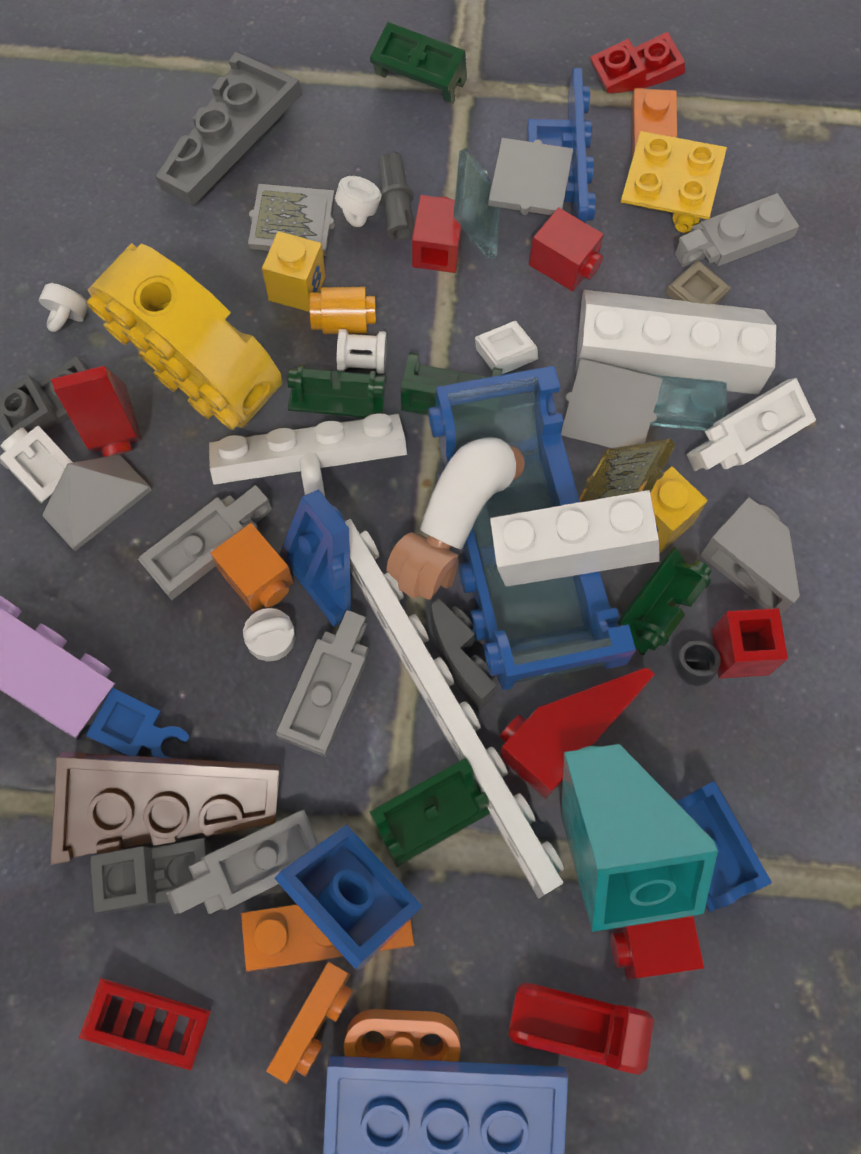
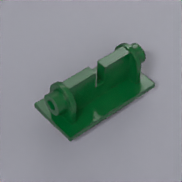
M299 365L298 368L294 367V369H289L287 385L288 388H291L288 411L366 418L372 414H383L387 376L376 375L375 371H371L370 374L308 369L305 368V365Z
M672 547L617 622L619 626L629 624L635 648L641 655H645L648 649L655 651L658 646H665L668 643L670 635L685 616L679 606L691 607L703 589L707 588L711 583L709 575L712 571L710 567L698 560L694 561L692 565L687 564L676 547Z

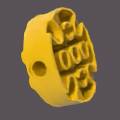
M131 243L87 289L91 297L86 301V304L97 316L105 321L103 324L104 328L123 345L126 346L131 342L139 350V356L155 370L153 375L172 392H175L178 388L189 397L187 402L208 420L214 415L230 430H234L235 427L244 428L282 385L280 371L268 352L255 337L241 333L230 325L226 318L231 312L212 293L181 267L149 246L140 244L136 247Z

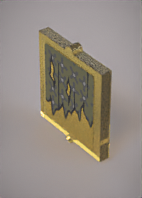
M664 439L607 449L594 473L587 478V485L579 497L580 502L650 490L651 493L657 480L661 479L664 475L662 470L676 446L671 439Z

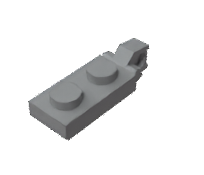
M776 193L709 218V220L701 221V223L692 227L690 233L679 238V244L674 254L682 267L705 258L708 259L709 263L715 262L717 266L789 240L796 235L800 226L779 194Z
M256 485L237 500L228 496L220 501L217 497L139 556L138 560L167 596L173 600L216 567L210 552L250 523L259 530L256 523L272 510L269 499Z
M346 610L336 635L325 632L321 640L317 639L277 730L276 736L278 739L327 757L366 664V656L369 649L360 645L367 627V623H365L366 617Z
M305 810L294 813L200 858L201 861L189 866L194 880L166 893L174 914H180L204 902L208 914L220 909L227 910L279 884L274 879L278 873L319 844Z

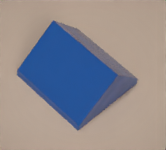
M347 824L284 868L274 878L358 971L423 907Z

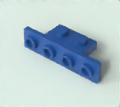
M573 68L568 93V120L528 119L527 142L541 140L542 144L573 148L564 202H572V215L586 223V220L594 219L596 205L595 192H588L587 185L592 183L594 171L593 156H586V148H590L592 122L591 120H584V114H588L590 86H583L582 68Z

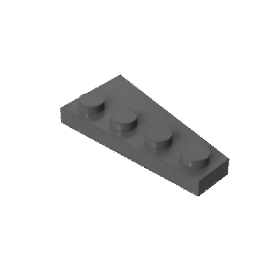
M235 51L229 60L231 69L227 76H219L212 87L214 96L206 108L199 107L192 118L195 125L189 135L180 137L157 173L156 179L161 190L194 206L303 94L298 79Z

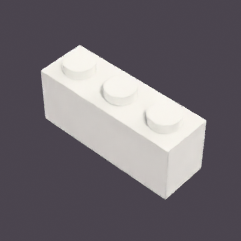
M650 490L490 518L497 569L506 587L659 561V538Z

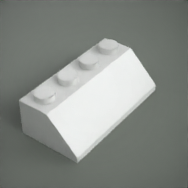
M583 290L575 374H577L582 358L663 378L661 384L759 395L775 369L776 324L764 310Z

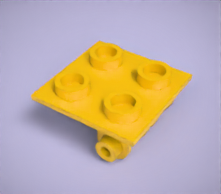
M640 131L621 203L674 213L673 222L675 228L682 233L691 232L692 227L699 224L700 218L707 220L710 218L727 147Z

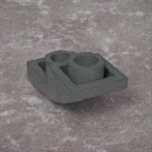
M76 356L39 382L30 375H27L0 393V423L7 436L10 437L22 427L28 433L38 425L45 431L70 420L53 389L51 379L89 370L87 364Z
M438 598L431 604L430 616L433 636L438 651L457 686L472 705L480 711L494 697L497 685L492 680L495 678V675H490L487 664L480 657L473 655L469 658L466 655L473 647L475 636L471 631L474 626L470 619L458 607L453 605L449 609Z

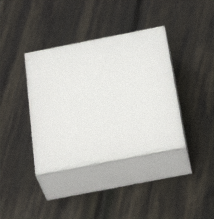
M516 320L475 337L476 350L492 371L494 367L503 368L502 374H505L538 360L537 346Z

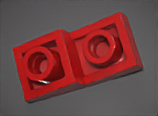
M668 32L636 47H633L628 38L590 57L591 64L607 93L634 91V88L644 89L685 73V61Z

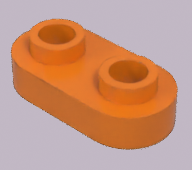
M387 1009L362 1011L350 1021L344 1041L345 1057L458 1062L461 1052L460 1035L455 1023L444 1014L429 1011ZM370 1031H377L384 1036V1039L379 1043H371L365 1039L364 1035ZM427 1034H436L441 1038V1042L435 1046H428L421 1039Z

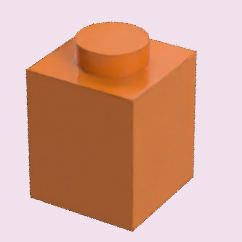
M252 523L245 526L210 552L218 571L253 613L263 606L270 608L278 604L288 594V587L293 584L288 565Z

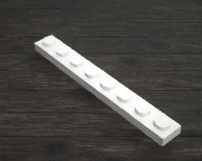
M351 519L345 521V524L349 527L350 572L456 757L459 761L464 758L468 760L474 771L473 778L481 793L485 792L488 797L490 816L538 899L563 884L558 873L562 872L564 867L557 852L548 841L541 844L530 826V824L535 822L531 808L520 793L512 796L502 778L508 773L501 757L494 747L491 746L485 749L475 732L481 727L474 711L466 701L460 704L457 702L449 688L454 684V680L447 665L441 657L433 660L424 643L429 641L425 628L416 614L408 617L399 601L404 598L403 593L399 590L398 582L389 573L383 575L375 559L379 558V552L367 531L359 534Z

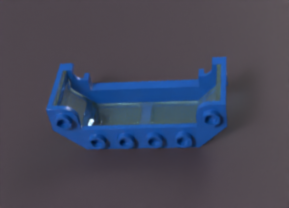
M555 366L436 387L435 407L428 408L433 438L439 437L443 470L459 448L471 441L487 437L499 438L508 445L517 447L524 456L525 465L521 476L516 480H512L511 484L503 491L493 494L486 502L462 548L465 563L459 564L464 593L472 592L476 610L470 611V620L474 626L472 629L475 634L474 638L476 641L484 639L485 657L491 676H497L502 690L512 689L514 683L602 665L605 669L624 666L636 651L629 624L617 626L618 610L617 608L610 609L600 571L506 587L497 569L490 518L580 502L561 436L564 422L561 413L557 414L552 393L560 392L561 388Z

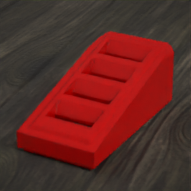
M100 978L81 1028L79 1039L191 1071L211 1011ZM114 995L123 998L112 1031L109 1032L101 1029L111 998ZM135 1002L145 1004L132 1039L123 1036L133 1005ZM158 1008L167 1011L156 1045L145 1043ZM182 1015L188 1017L189 1020L179 1050L174 1052L167 1048L178 1016Z

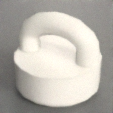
M347 176L340 180L335 200L342 208L346 220L353 227H362L367 217L373 216L377 212L382 194L371 181L358 176Z
M46 284L39 302L51 311L47 320L48 330L57 332L65 324L67 318L82 322L89 308L86 304L87 300L82 295L62 285Z
M274 608L261 609L253 613L246 621L243 629V638L250 653L256 658L268 662L287 656L292 650L296 639L295 629L289 616L281 610Z

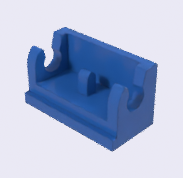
M715 781L699 788L682 799L676 800L683 810L714 840L718 850L706 902L708 912L728 906L736 902V899L760 890L772 883Z

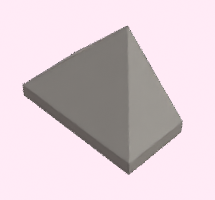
M120 455L67 463L42 516L74 551H77L152 490Z

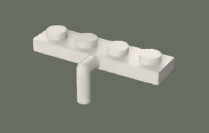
M372 414L365 419L341 423L338 421H326L315 427L295 430L279 428L268 434L249 437L233 435L225 437L220 441L209 443L210 472L213 484L301 471L305 495L319 489L324 497L325 492L321 468L407 455L406 440L399 414Z

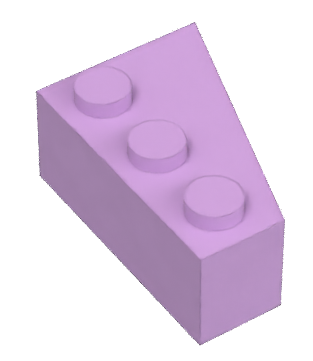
M0 596V690L77 739L109 695L111 689L114 688L115 683L107 679L111 670L86 653L79 660L62 649L67 641L47 626L40 623L36 630H33L17 619L22 611Z

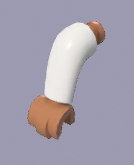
M487 437L471 441L459 448L435 486L420 530L428 534V537L426 538L412 532L405 535L397 542L388 559L386 571L398 582L400 591L413 598L421 596L431 600L440 585L444 588L453 586L457 573L459 554L451 551V546L462 549L486 502L493 494L503 491L511 484L512 480H516L521 476L525 461L523 454L517 447L508 445L499 438Z

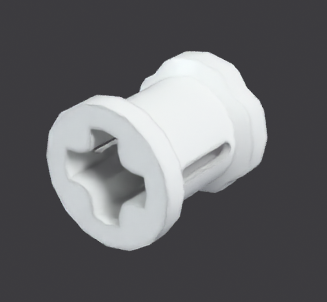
M339 329L337 371L345 372L347 367L376 369L377 374H385L387 332L379 331L377 336L349 334L347 329ZM352 349L370 350L372 351V354L354 353L352 352Z

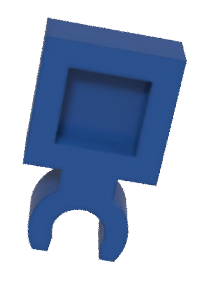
M115 688L111 689L86 734L87 738L125 756H138L144 747L151 751L152 757L171 758L165 756L161 751L162 744L167 739L175 738L185 744L189 740L187 732L179 727L168 726L162 729L156 727L155 724L161 715V711Z

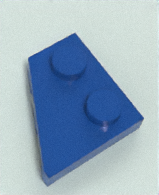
M318 489L302 496L279 555L333 627L341 624L346 610L351 611L349 527L345 524L340 511L336 507L331 506Z

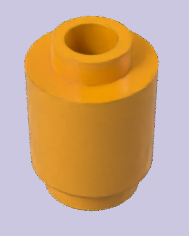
M366 286L321 287V292H310L311 330H322L323 335L338 334L339 329H347L349 334H367V324H376L375 296H366Z

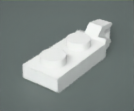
M797 378L788 379L713 423V427L705 431L709 441L696 447L686 455L694 471L700 468L708 470L718 463H721L723 469L744 465L815 422L816 418Z

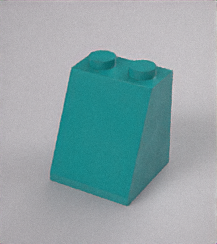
M620 744L603 747L587 746L576 751L564 752L561 818L592 932L704 914L718 854L714 840Z

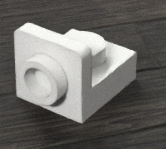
M39 425L29 433L23 427L20 428L0 445L5 451L0 456V463L6 469H9L40 503H43L53 494L67 463H73Z

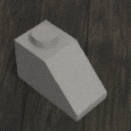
M748 497L711 538L700 556L765 609L779 608L781 616L800 596L790 530L780 521L778 515L772 509L765 505H759Z

